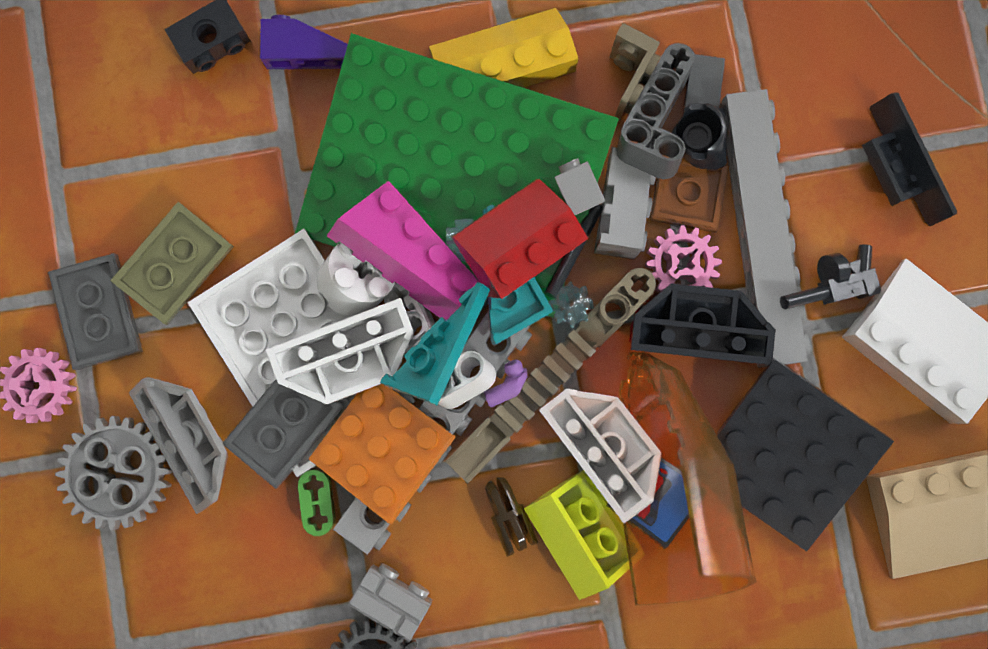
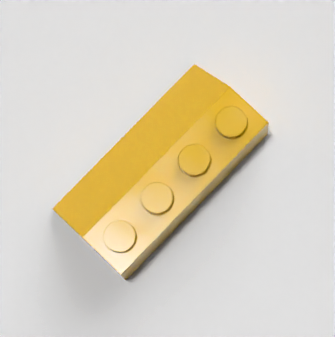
M556 8L429 46L432 59L522 88L576 72L579 59L569 28Z

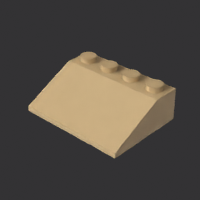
M988 450L866 476L891 579L988 559Z

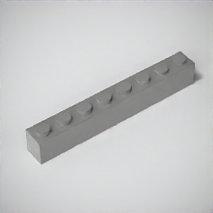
M767 89L726 94L720 103V108L726 110V152L747 297L767 322L776 329L773 357L784 365L808 362L807 355L810 354L811 350L808 335L803 333L802 321L805 320V307L801 305L785 310L780 305L781 296L797 292V287L800 286V273L798 267L793 266L792 253L795 252V239L793 234L788 232L787 220L790 218V206L788 200L783 198L782 186L785 184V172L783 167L778 165L777 153L780 151V139L778 133H774L772 120L775 118V105L773 100H769ZM757 363L758 368H765L767 364Z

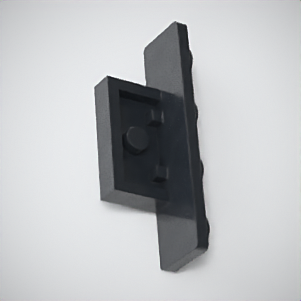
M891 93L871 105L870 111L882 136L868 141L862 147L891 206L913 197L928 226H933L955 216L957 209L899 93Z

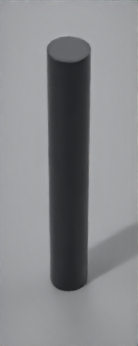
M600 204L590 208L588 214L580 223L587 237L590 236L604 209ZM586 241L562 257L544 291L547 296L557 299Z

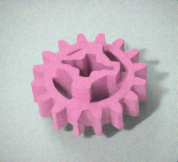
M683 225L679 227L676 235L671 228L665 231L666 240L657 236L654 242L658 249L651 247L648 249L647 254L653 257V260L645 263L646 268L653 269L654 272L652 274L655 280L659 282L656 288L657 292L663 290L671 283L675 284L674 282L677 279H686L688 282H692L693 284L690 286L713 287L709 279L719 278L720 274L713 270V267L719 266L722 260L713 258V254L719 248L718 246L709 248L707 243L711 238L710 235L702 239L699 238V228H695L690 234H687L686 227ZM676 242H687L692 244V246L679 247ZM692 254L686 265L687 267L674 274L680 262L679 260ZM701 254L704 257L705 269L700 266ZM662 255L667 261V272L665 274L661 267Z
M35 348L34 353L32 350L23 349L21 350V358L10 356L9 361L12 366L10 368H0V371L5 374V378L0 379V386H3L4 390L0 392V399L7 400L2 409L4 411L15 410L13 418L23 420L26 417V423H37L39 419L41 422H49L52 417L51 413L53 415L64 414L61 404H72L73 401L67 397V393L77 389V387L69 385L68 381L76 376L75 373L65 372L70 363L66 360L57 361L59 353L52 351L47 353L46 349ZM34 382H39V389L33 388Z

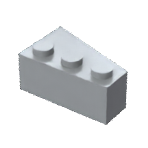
M612 147L608 158L603 191L605 202L601 204L604 209L599 217L594 253L634 260L641 251L644 252L647 240L645 224L646 218L650 216L652 198H648L650 185H654L656 177L621 161L617 156V148Z

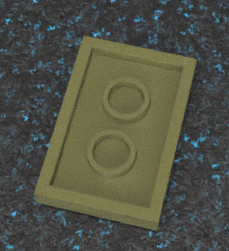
M177 202L110 281L163 324L168 325L234 246L181 203Z

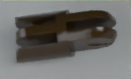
M497 477V486L502 499L491 480L486 484L485 490L495 514L491 517L508 557L514 554V549L503 522H505L510 537L518 551L526 549L527 544L516 516H518L528 542L533 546L538 541L523 504L518 505L508 481L503 477Z

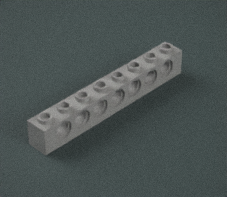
M488 311L466 342L462 353L466 351L479 353L493 365L496 376L501 379L505 374L504 366L510 361L508 357L515 348L521 351L532 336L527 331L531 325L506 339L507 346L503 351L493 352L487 347V340L490 337ZM447 383V386H446V388H445L443 394L448 390V388H449V383ZM484 392L468 400L464 407L457 410L446 409L439 404L436 406L426 401L423 402L419 409L432 419L435 417L443 419L446 423V430L453 435L456 432L461 436L472 421V418L468 416L469 412L475 404L481 408L486 398ZM451 446L447 448L437 463L441 464L452 449ZM428 474L417 489L419 493L424 489L432 475ZM355 498L333 530L367 555L373 548L380 551L392 534L386 530L390 523H387L385 520L379 523L372 522L367 516L368 507ZM408 502L396 520L400 522L412 504Z

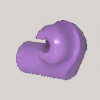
M512 360L506 363L504 371L507 376L504 382L484 391L485 398L490 407L510 400L520 393L528 377L527 369L523 368L521 361Z

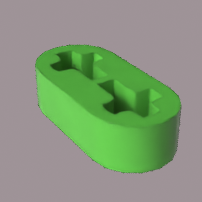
M313 469L305 472L298 481L300 511L303 528L306 532L313 536H321L328 533L335 524L333 490L330 476L321 469ZM312 475H316L317 481H323L324 487L318 489L319 500L314 499L313 489H307L306 483L312 481ZM319 504L320 514L328 518V521L322 524V529H318L317 524H311L310 518L316 515L315 505Z

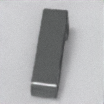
M674 43L665 49L623 124L616 149L617 156L621 161L660 179H669L678 172L686 149L680 137L662 129L687 83L695 59L694 52L689 46Z

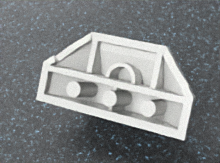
M399 298L268 348L266 352L278 384L322 403L330 404L380 385V381L386 373L393 376L400 367L414 331L402 299Z
M565 389L539 410L624 524L654 501L662 453L618 397Z

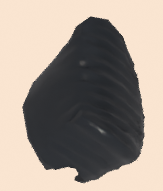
M708 103L689 104L684 108L683 116L676 123L672 133L683 140L686 148L683 157L686 161L700 169L718 170L727 163L726 110Z

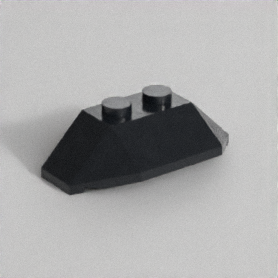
M671 283L634 314L630 350L770 365L773 360L776 329L767 322L742 291Z

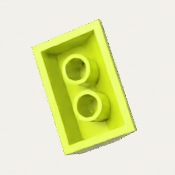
M584 470L544 493L524 508L579 600L608 589L644 556L626 524L622 522L615 512L606 506L608 504L607 500Z

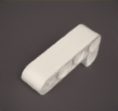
M395 283L390 293L384 298V303L386 304L401 298L404 307L410 310L406 312L413 331L415 332L419 326H422L417 335L414 336L413 333L406 350L407 353L420 342L421 337L435 324V321L426 307L410 297L408 290ZM475 351L461 353L448 381L449 388L442 394L438 404L446 409H452L488 390L496 379V371L493 365ZM480 365L478 374L470 378L472 369Z

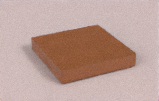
M683 157L678 172L669 179L657 178L649 220L676 226L685 225L687 228H699V230L716 233L719 228L729 165H725L718 170L700 169L691 165Z

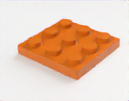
M380 384L355 395L309 457V460L383 520L392 524L456 436L395 390Z

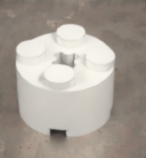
M340 242L334 247L320 267L317 275V288L320 295L323 294L328 301L327 305L333 311L352 317L377 307L390 293L395 282L392 284L381 276L383 272L365 260L363 263L353 256L352 253L354 251Z

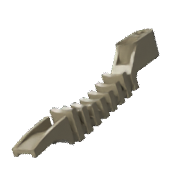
M635 268L628 272L577 325V329H573L567 335L565 341L553 350L554 353L551 356L548 355L541 362L542 365L533 370L529 375L530 377L525 381L520 393L516 397L507 400L503 405L500 404L494 410V414L490 418L488 417L445 461L467 484L511 440L512 434H516L523 427L522 424L525 421H529L535 415L534 412L547 402L546 399L549 396L552 397L559 390L558 387L568 381L571 377L570 375L583 365L582 362L589 359L596 352L595 349L599 348L652 295L656 286L653 274L644 268ZM638 280L643 283L641 290L634 292L631 287ZM607 303L619 305L622 312L620 319L608 317L605 312V305Z

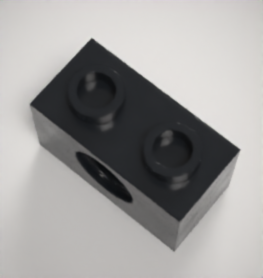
M215 0L164 29L182 61L193 74L211 69L215 66L216 61L226 55H235L245 48V44L251 42L227 0ZM217 33L216 38L212 42L204 43V39L208 34Z

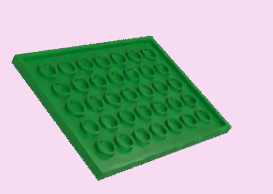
M351 33L295 234L305 229L312 240L335 247L338 243L328 238L327 235L338 218L387 181H390L474 275L451 236L483 216V210L492 204L496 207L536 179H540L566 203L555 176L561 174L560 166L578 158L581 164L588 161L598 183L619 118ZM589 209L575 215L579 223L588 214ZM562 258L535 276L543 293ZM563 287L557 299L551 298L544 293L554 311L547 316L554 318Z

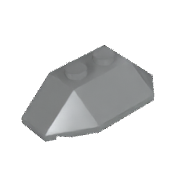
M146 377L129 394L195 513L198 514L218 500L228 453L222 439L217 435L207 417L205 409L199 403L192 389Z

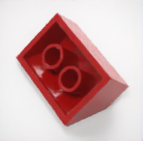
M540 179L534 180L451 236L479 283L484 284L490 289L488 297L498 299L505 298L588 240L586 233L571 208Z

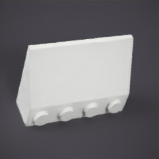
M903 259L881 287L880 294H876L842 338L950 424H968L988 398V322L908 259Z

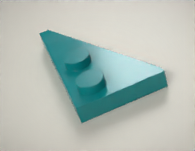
M494 205L486 207L483 210V215L493 209ZM535 277L503 299L488 297L490 336L493 346L554 312Z
M477 282L473 288L467 290L458 299L462 305L447 320L441 317L421 337L420 342L404 355L406 362L393 376L386 373L380 383L388 388L437 406L490 289L484 284Z

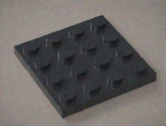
M773 357L771 364L766 366L691 466V471L799 547L808 551L894 441L888 435Z

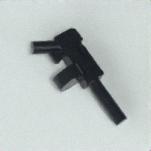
M867 244L859 245L857 261L850 263L840 253L822 256L817 264V273L821 283H818V287L781 296V307L786 310L820 300L823 301V305L856 296L858 299L880 294L881 287L875 268L871 269L873 247Z

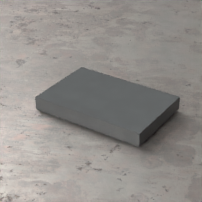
M115 253L48 272L73 370L84 369L143 352L129 296L110 281L121 269L119 257Z
M275 380L225 439L223 445L276 489L293 471L345 406L339 401L330 404L322 403L278 384L277 380Z

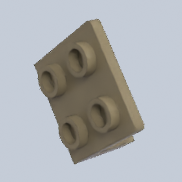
M622 23L616 34L610 58L621 69L626 71L634 70L636 73L622 96L614 116L619 118V121L625 112L630 114L644 89V86L640 85V83L646 85L661 57L655 54L660 44L659 41L625 23Z

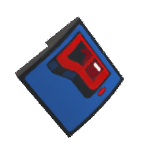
M661 458L654 501L627 521V523L634 528L637 527L663 549H666L709 491ZM608 503L606 506L610 508L613 512H615Z

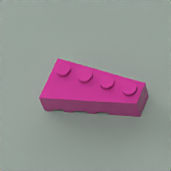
M387 181L338 218L327 235L335 243L340 241L354 251L352 255L363 263L366 260L383 272L381 276L392 284L397 282L409 291L410 297L439 318L443 317L447 320L462 305L458 299L467 290L473 288L477 282L479 283L475 276L390 181Z

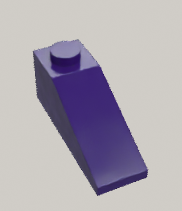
M273 15L271 19H261L260 59L267 69H341L348 46L347 43L295 18L291 19L287 15Z

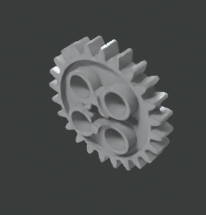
M111 416L109 424L105 418H97L96 427L92 424L83 425L85 435L82 433L71 434L76 444L63 445L64 450L69 453V456L57 459L60 464L65 465V470L55 473V476L65 478V483L58 486L57 491L67 490L69 493L62 503H75L71 515L84 512L83 524L91 523L95 519L96 529L104 528L108 522L109 529L116 530L119 529L120 523H122L124 528L132 527L134 523L133 518L137 522L145 521L146 514L144 510L148 513L158 511L153 501L161 502L166 500L160 489L171 487L172 484L163 480L164 475L173 473L171 468L164 467L163 463L166 462L164 455H161V450L157 443L153 442L154 437L151 432L144 433L146 430L145 422H139L134 427V418L125 417L122 424L119 416ZM101 443H104L108 448V455L105 460H101L97 454V449ZM135 450L142 457V463L138 469L134 468L130 462V457ZM89 463L100 468L114 467L116 472L143 476L144 481L139 482L129 477L115 478L113 473L89 470L86 468V464ZM91 477L96 478L99 484L96 494L91 493L88 488V482ZM125 485H128L133 492V497L129 503L125 502L121 495V490Z

